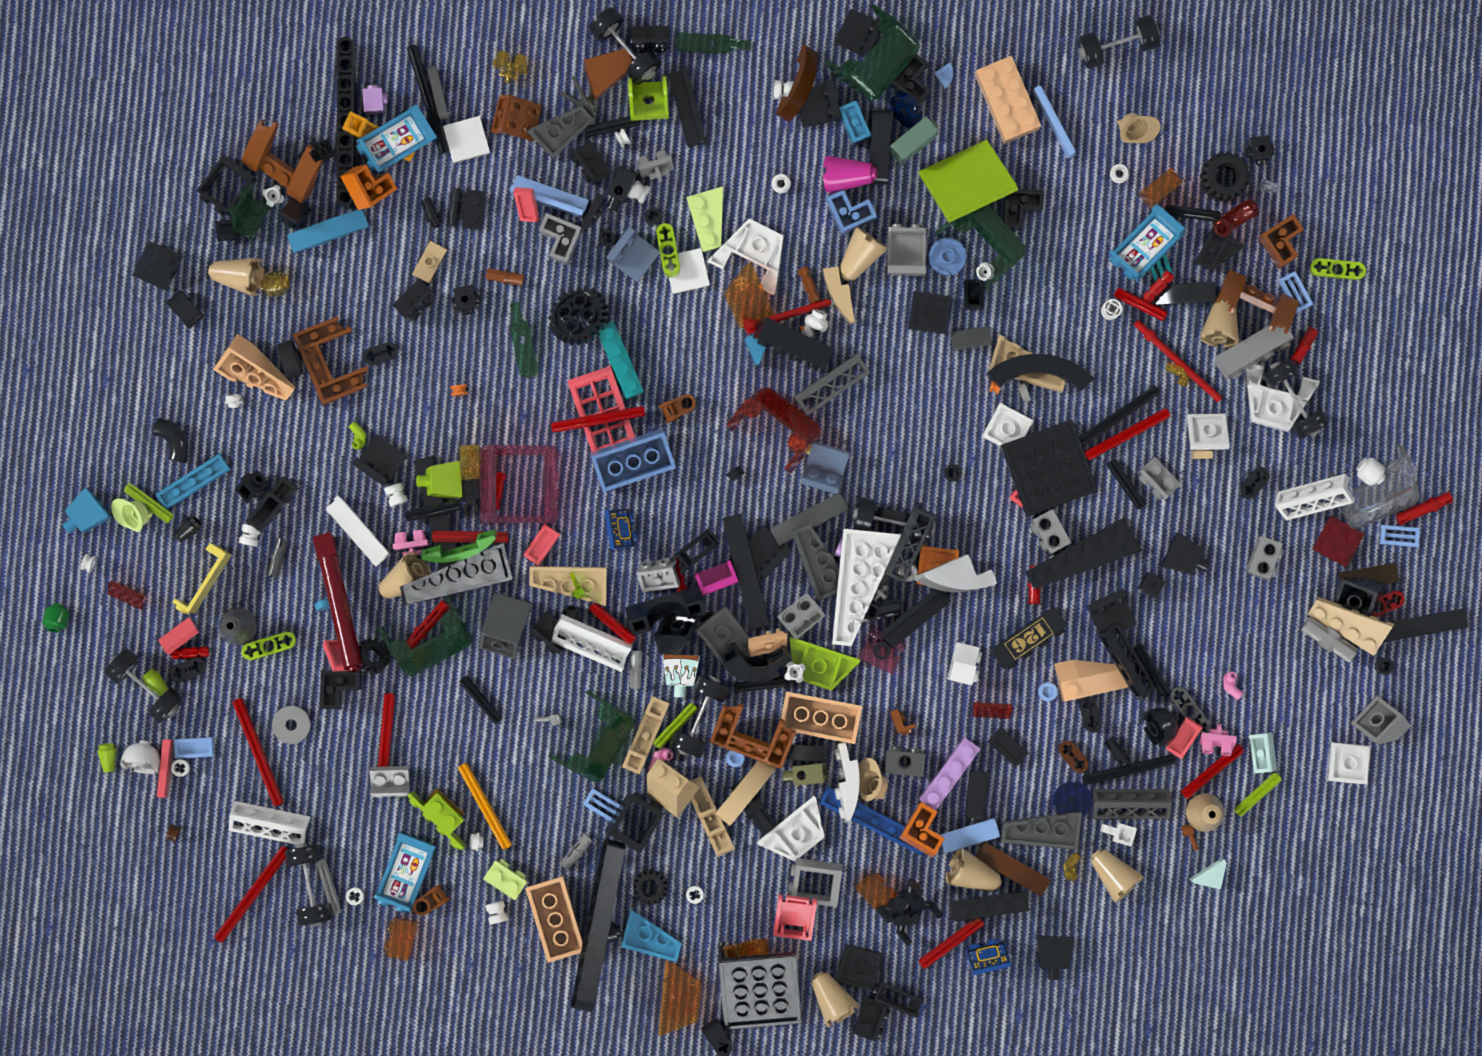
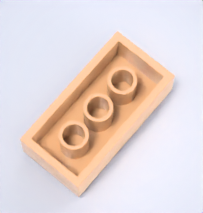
M1012 56L976 70L975 77L1004 144L1040 129L1041 124Z
M786 692L781 719L786 721L785 725L791 730H795L796 733L855 744L862 706Z
M564 875L527 886L525 889L547 962L581 953L583 937Z

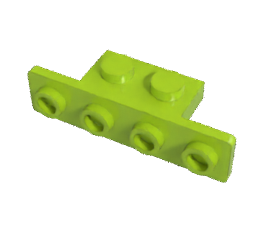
M414 791L407 795L410 798L409 802L415 808L419 807L424 818L429 822L432 821L437 826V831L443 836L446 835L450 839V844L455 849L463 850L467 846L454 832L465 819L439 793H436L427 803Z

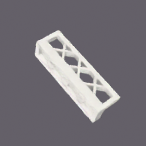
M1346 474L1279 491L1275 506L1285 520H1290L1354 503L1355 498L1347 489L1349 477ZM1339 494H1344L1346 498L1341 499L1335 496ZM1320 499H1325V500H1328V501H1330V502H1329V503H1322V502H1319L1318 500H1320ZM1307 503L1313 505V507L1307 508L1301 505ZM1286 508L1295 509L1296 511L1288 513Z
M337 496L334 498L335 501L326 510L377 567L391 555L390 552L342 497Z
M563 614L554 628L551 640L552 643L622 672L626 657L632 648V644H628L619 638ZM558 634L564 636L567 640L558 638ZM578 642L582 644L584 648L578 646L576 643ZM594 650L599 651L602 655L596 654ZM611 658L620 660V663L613 661Z
M235 801L230 812L229 831L291 844H301L306 841V831L310 823V817ZM234 821L242 822L244 826L234 825ZM258 825L261 826L263 829L257 830L253 826ZM277 829L280 830L282 833L277 834L274 833L272 830ZM291 834H301V838L293 837Z

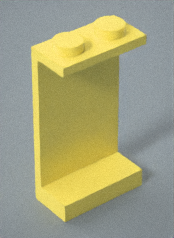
M209 543L205 549L217 556L218 559L190 604L179 599L173 600V603L176 604L175 608L184 614L196 613L232 554L216 544Z

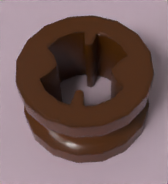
M171 824L166 840H172L173 843H176L181 827H175L174 824Z

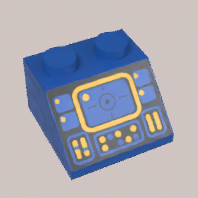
M628 508L605 511L610 549L614 551L635 547L634 543H637L636 531L632 532L631 524H635L633 512L629 513Z
M999 938L990 939L988 944L981 945L980 942L969 945L970 948L965 949L970 971L973 975L1011 967L1005 942L1003 940L1000 941Z

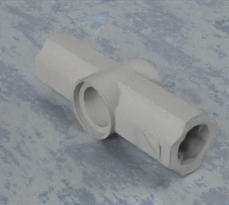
M1309 617L1301 628L1303 633L1316 640L1319 646L1335 653L1346 662L1350 663L1357 654L1358 649L1341 638L1342 636L1338 632L1325 627L1314 618Z

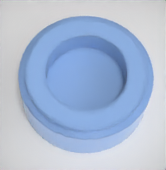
M1045 682L1039 686L1038 695L1042 700L1052 701L1057 697L1058 689L1055 684Z
M729 750L726 754V761L732 767H739L744 763L745 755Z

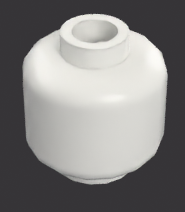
M1364 458L1356 468L1358 471L1357 477L1369 486H1373L1376 483L1379 485L1386 477L1384 475V465L1375 458Z

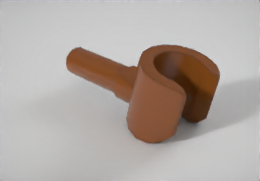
M1182 825V835L1189 836L1194 851L1198 850L1194 829L1191 825Z

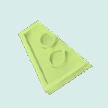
M723 187L686 197L702 252L720 248Z

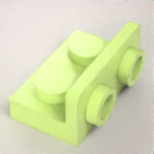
M496 859L483 879L516 900L528 882L525 879L526 875L519 870L515 872L510 869V864L505 860L501 859L498 861Z

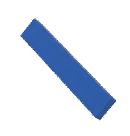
M827 786L819 803L839 813L841 802L836 799L835 789ZM857 801L851 820L921 856L923 855L922 851L899 838L905 825Z

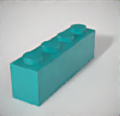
M614 322L603 325L605 329L598 330L601 334L599 338L626 400L628 401L644 394Z

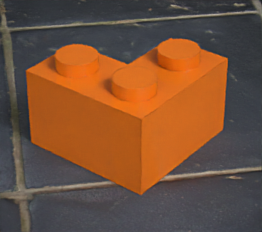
M366 164L353 167L340 176L358 210L372 207L397 190L389 172L373 177Z
M920 802L899 838L928 856L934 857L945 839L928 829L937 811Z

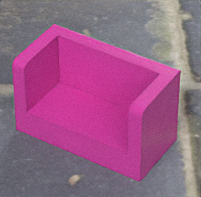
M730 560L694 574L703 596L738 583Z

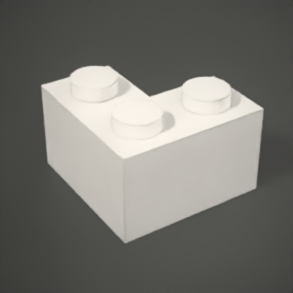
M956 642L947 680L966 685H972L973 682H977L979 671H976L977 666L975 665L976 663L979 664L982 652H979L980 648Z

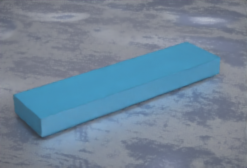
M219 453L155 495L161 505L168 510L231 469L222 454Z

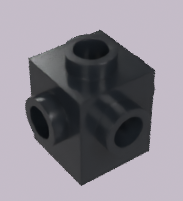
M1269 135L1250 137L1247 140L1248 147L1245 148V153L1250 163H1256V165L1267 164V161L1274 155V146L1270 144Z
M472 284L453 288L455 296L451 298L453 308L457 309L459 313H463V315L473 314L474 310L478 309L477 304H480L478 292L474 293Z
M256 470L252 474L246 473L240 479L241 482L235 488V491L248 504L255 498L261 499L267 493L265 490L270 483Z

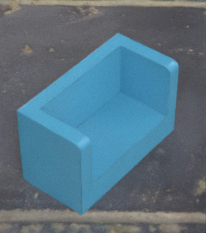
M857 101L839 107L840 118L852 146L870 140L871 133Z

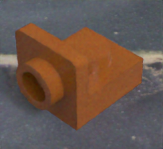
M898 709L889 711L897 733L902 732V735L914 732L912 728L916 727L915 723L907 726L903 725L906 720L902 711L899 712Z

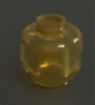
M282 271L265 273L263 280L260 281L262 292H266L269 297H275L287 293V290L290 289V281L287 274L285 275Z

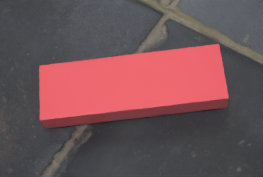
M163 739L157 789V797L160 798L168 797L174 742L172 739Z

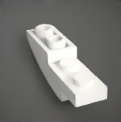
M845 742L838 744L837 749H834L836 761L839 760L841 768H838L840 780H844V782L838 783L835 795L836 799L841 802V807H839L840 818L844 819L845 823L851 820L856 808L860 780L858 761L849 760Z

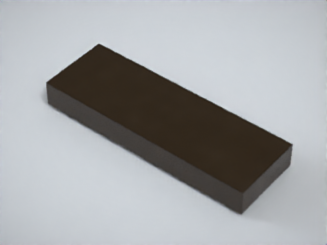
M1396 563L1338 573L1340 582L1343 577H1367L1383 584L1399 582Z

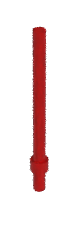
M1139 320L1133 324L1148 342L1151 341L1217 403L1222 399V396L1163 343L1152 329H1148Z

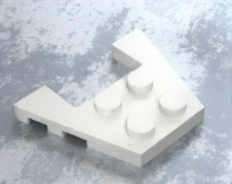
M749 218L707 262L724 269L731 253L734 252L767 269L758 288L775 295L784 236Z
M1257 365L1251 370L1247 368L1246 377L1251 422L1288 432L1301 413L1291 394L1260 385L1264 366ZM1302 377L1296 397L1303 408L1318 387L1320 381Z

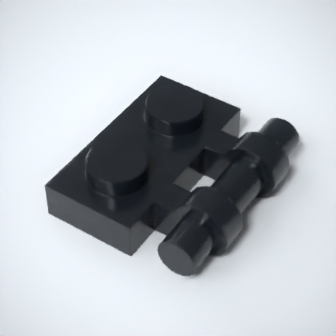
M454 188L453 195L450 198V201H452L451 212L448 213V218H450L449 226L456 227L457 220H463L462 228L481 231L486 192L467 189L466 197L461 196V189ZM459 203L465 204L464 214L458 213Z

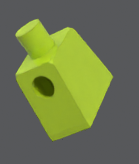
M460 461L428 467L426 475L416 477L417 487H427L428 496L458 500L462 497Z

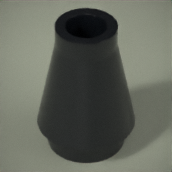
M194 515L186 517L177 532L174 533V537L182 543L185 539L199 532L203 525Z

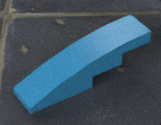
M363 209L298 230L288 234L287 237L293 253L327 244L332 240L348 236L350 233L367 229L369 225Z

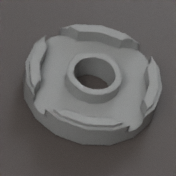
M283 707L273 718V733L284 743H299L310 732V717L300 707ZM290 719L295 720L297 723L296 729L292 731L286 726L287 721Z

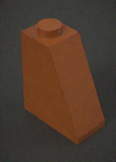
M625 48L584 60L583 66L594 100H598L627 75L626 70L634 59Z

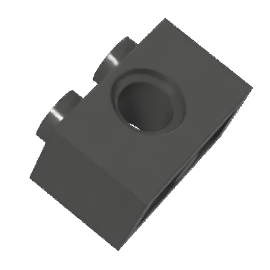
M891 746V750H886L884 773L923 777L926 754L921 753L922 749L910 748V752L902 751V747ZM903 756L910 758V764L907 767L900 765V758Z

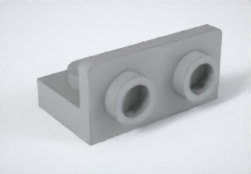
M1153 457L1137 472L1140 475L1138 477L1145 486L1149 485L1153 489V495L1159 500L1161 498L1163 501L1166 500L1181 485L1156 457Z
M663 558L658 561L647 560L640 563L636 574L642 592L679 587L680 581L675 569L677 560L671 562L669 558Z
M409 766L370 767V796L377 798L407 796L410 792Z

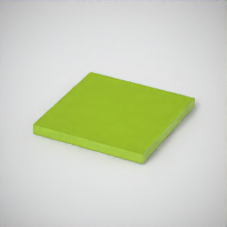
M987 139L918 171L920 178L948 223L1018 191L1016 183Z

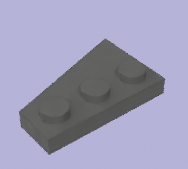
M580 105L526 131L553 159L594 119Z

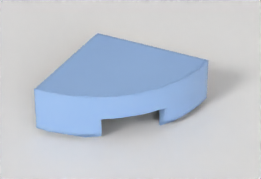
M950 62L934 73L944 89L950 85L953 78V67Z

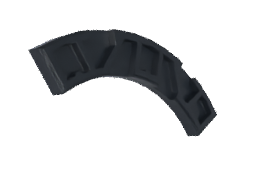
M1026 354L1013 357L994 366L986 373L999 388L1012 379L1031 373L1057 376L1059 379L1075 387L1079 392L1094 380V377L1079 365L1064 358L1047 354Z

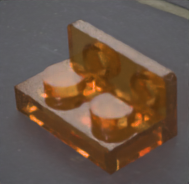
M870 872L854 887L875 910L878 906L888 905L890 899L898 895L891 887L887 889L882 884L884 879L878 873L873 874Z

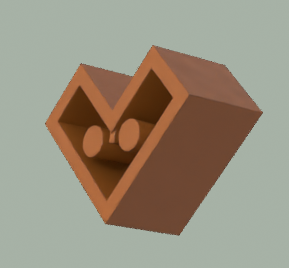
M1294 214L1258 237L1278 269L1298 257L1289 240L1301 233L1304 228Z

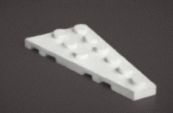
M843 529L832 644L852 646L901 534Z

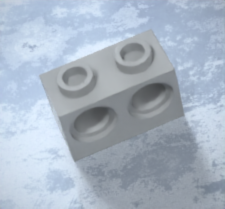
M1053 509L1031 520L1032 525L1030 527L1035 536L1039 535L1041 539L1039 544L1044 552L1051 554L1071 543ZM1042 519H1046L1050 523L1049 528L1046 530L1040 527ZM1051 536H1056L1059 540L1058 545L1055 547L1049 544Z
M1258 536L1245 573L1264 580H1270L1271 577L1274 578L1277 571L1275 566L1277 559L1280 560L1284 549H1282L1283 544L1264 536ZM1268 544L1273 547L1272 555H1268L1265 552V546ZM1261 562L1267 566L1265 573H1261L1258 570V565Z
M805 593L777 617L795 640H797L826 615L809 594Z

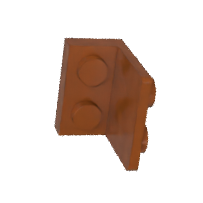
M510 94L499 95L491 133L509 134L528 141H534L533 137L526 130L538 125L542 105Z

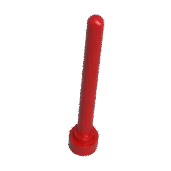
M825 299L769 316L768 318L779 322L812 312L813 309L828 307L832 302L830 299ZM750 318L743 321L747 335L755 333L760 320H752Z

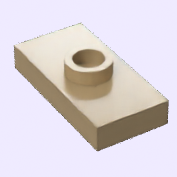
M430 241L412 275L430 284L447 253V249Z

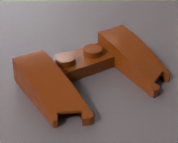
M262 119L259 121L248 142L241 162L255 172L262 170L288 188L286 193L298 202L306 201L312 193L323 162L322 159L315 162L310 155L314 148L312 145H308L296 169H293L270 153L279 123L274 121L271 127L264 126V120Z
M1229 269L1216 302L1220 303L1223 300L1224 303L1231 304L1228 311L1233 313L1239 298L1273 313L1268 330L1274 331L1276 326L1279 328L1284 327V333L1287 334L1299 301L1283 293L1277 299L1271 293H1264L1253 285L1245 284L1246 276Z
M334 317L293 334V339L305 363L322 407L367 387V384H363L364 373H368L367 366L332 379L319 346L352 332L349 326L344 329L337 323L339 317Z
M723 704L710 743L782 769L796 731L786 726V721L780 718L771 744L735 731L744 704H738L737 706Z

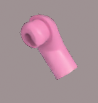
M1228 672L1223 678L1224 690L1239 700L1243 692L1235 686L1237 675L1234 672Z
M663 748L654 752L648 769L652 768L657 759L662 761L671 760L674 756L671 749Z

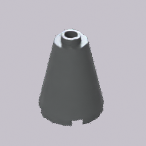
M240 607L227 610L220 618L219 633L223 640L231 645H245L256 635V618L247 609Z

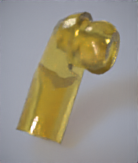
M1075 852L1063 864L1064 876L1069 881H1075L1078 877L1075 865L1081 857Z

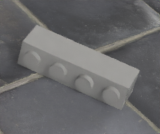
M1269 326L1217 355L1214 362L1226 380L1230 378L1236 379L1243 374L1242 371L1245 369L1251 370L1259 365L1258 362L1262 359L1266 361L1275 355L1274 352L1278 350L1284 351L1289 348L1294 338L1291 332L1288 331L1285 334L1284 327L1279 328L1277 326L1274 331L1268 330Z

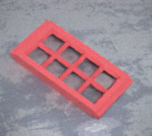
M611 366L567 381L579 417L586 416L583 404L594 400L597 401L600 412L591 415L625 409ZM608 378L612 390L598 394L594 383ZM591 384L595 396L581 400L577 389ZM613 394L617 406L603 410L600 398ZM629 419L622 420V422L611 426L605 423V428L593 432L590 426L583 427L592 452L635 438ZM624 426L628 437L614 441L611 430ZM607 432L611 443L597 448L594 436Z

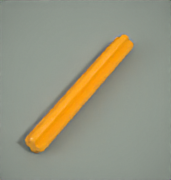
M468 763L460 765L458 769L501 848L505 850L511 847L512 843Z

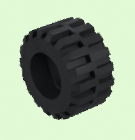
M1229 151L1226 153L1220 152L1217 155H1213L1202 167L1200 185L1204 187L1203 192L1205 194L1208 193L1210 199L1215 198L1217 202L1233 201L1247 189V185L1250 183L1249 176H1251V171H1248L1249 165L1244 163L1245 159L1238 157L1239 154H1231ZM1227 167L1232 170L1235 175L1234 185L1223 187L1218 184L1215 179L1216 169Z

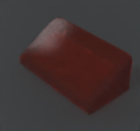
M109 581L107 593L109 596L140 610L143 609L148 599L147 596L115 581Z
M974 702L972 704V716L1010 719L1013 705Z

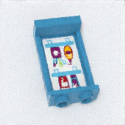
M416 104L406 112L356 141L358 143L356 148L361 155L366 156L368 160L366 164L370 171H375L378 174L437 137Z
M1156 204L1152 208V213L1114 251L1111 250L1109 252V261L1116 268L1121 267L1128 279H1134L1138 282L1185 235V228L1162 207Z
M399 832L394 850L374 898L378 899L377 903L387 907L388 904L396 906L395 910L406 914V911H412L413 904L416 901L437 845Z

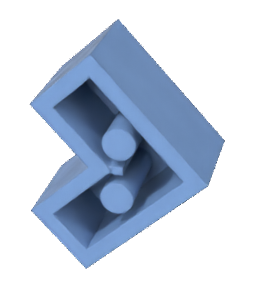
M844 190L826 197V203L841 235L877 219L870 200L852 207Z

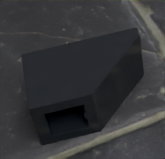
M292 198L279 212V215L282 218L281 221L286 226L295 229V227L301 229L312 209Z

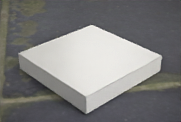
M480 116L443 126L453 163L490 154Z
M702 249L678 253L680 273L674 278H669L672 293L677 294L710 286ZM668 260V269L674 271L675 267H673L672 260Z
M999 403L982 437L1000 446L1026 436L1034 420Z
M1226 414L1187 415L1191 450L1229 449L1230 443Z
M1331 742L1328 781L1368 784L1371 746Z

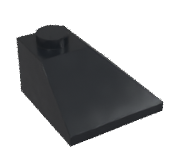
M148 241L132 276L168 291L183 256Z
M1343 577L1334 603L1340 604L1343 608L1349 610H1357L1360 614L1370 617L1379 601L1384 584L1367 577Z
M678 614L665 616L654 635L659 653L677 655L690 641L703 615L692 619H687L685 616Z

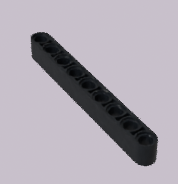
M342 37L337 42L336 198L338 203L344 208H351L355 204L352 198L347 203L342 202V196L349 194L340 177L353 167H356V137L342 129V121L347 119L349 112L351 111L356 114V46L349 37ZM345 43L351 44V48L348 51H343L342 46ZM350 62L351 67L348 70H343V63ZM350 81L351 86L348 89H343V82ZM344 100L351 101V105L348 108L342 107ZM344 138H351V143L348 146L342 145ZM344 157H351V161L349 164H342V159Z
M607 838L603 841L571 999V1008L592 1012L595 1006L625 853L624 843Z

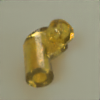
M1168 362L1165 370L1178 376L1177 384L1186 387L1187 383L1190 382L1189 375L1182 367Z

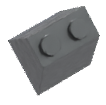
M495 593L481 631L479 649L516 660L532 604L523 599L510 598L503 593Z

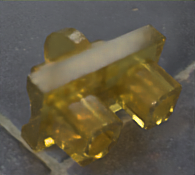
M499 50L496 59H493L492 65L494 69L506 71H499V76L505 77V83L509 84L510 79H518V74L512 72L527 75L528 68L525 55L516 54L515 62L511 63L508 62L509 52Z
M479 444L459 445L461 480L481 479Z

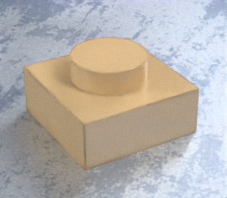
M1191 451V459L1213 458V451Z

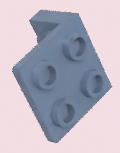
M628 227L606 258L607 261L634 281L639 282L660 252L639 237L632 228Z
M813 442L801 484L838 494L850 452Z

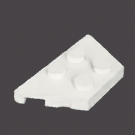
M811 797L762 837L757 844L793 861L800 858L825 837L816 797Z

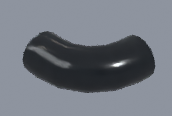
M159 417L154 426V436L161 437L168 443L170 448L169 460L187 464L189 445L184 432L175 423Z

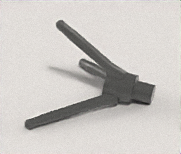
M572 76L573 83L583 100L579 101L564 92H561L560 95L578 106L581 105L593 117L597 113L594 109L595 105L589 82L588 97H586L575 76Z

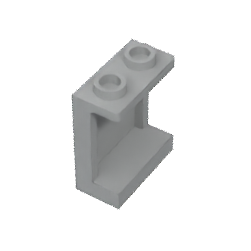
M893 224L892 227H888L887 275H926L927 228H922V225L918 224L911 225V228H905L902 224Z

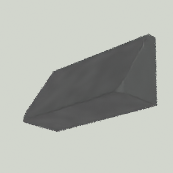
M988 326L950 332L953 351L992 345Z

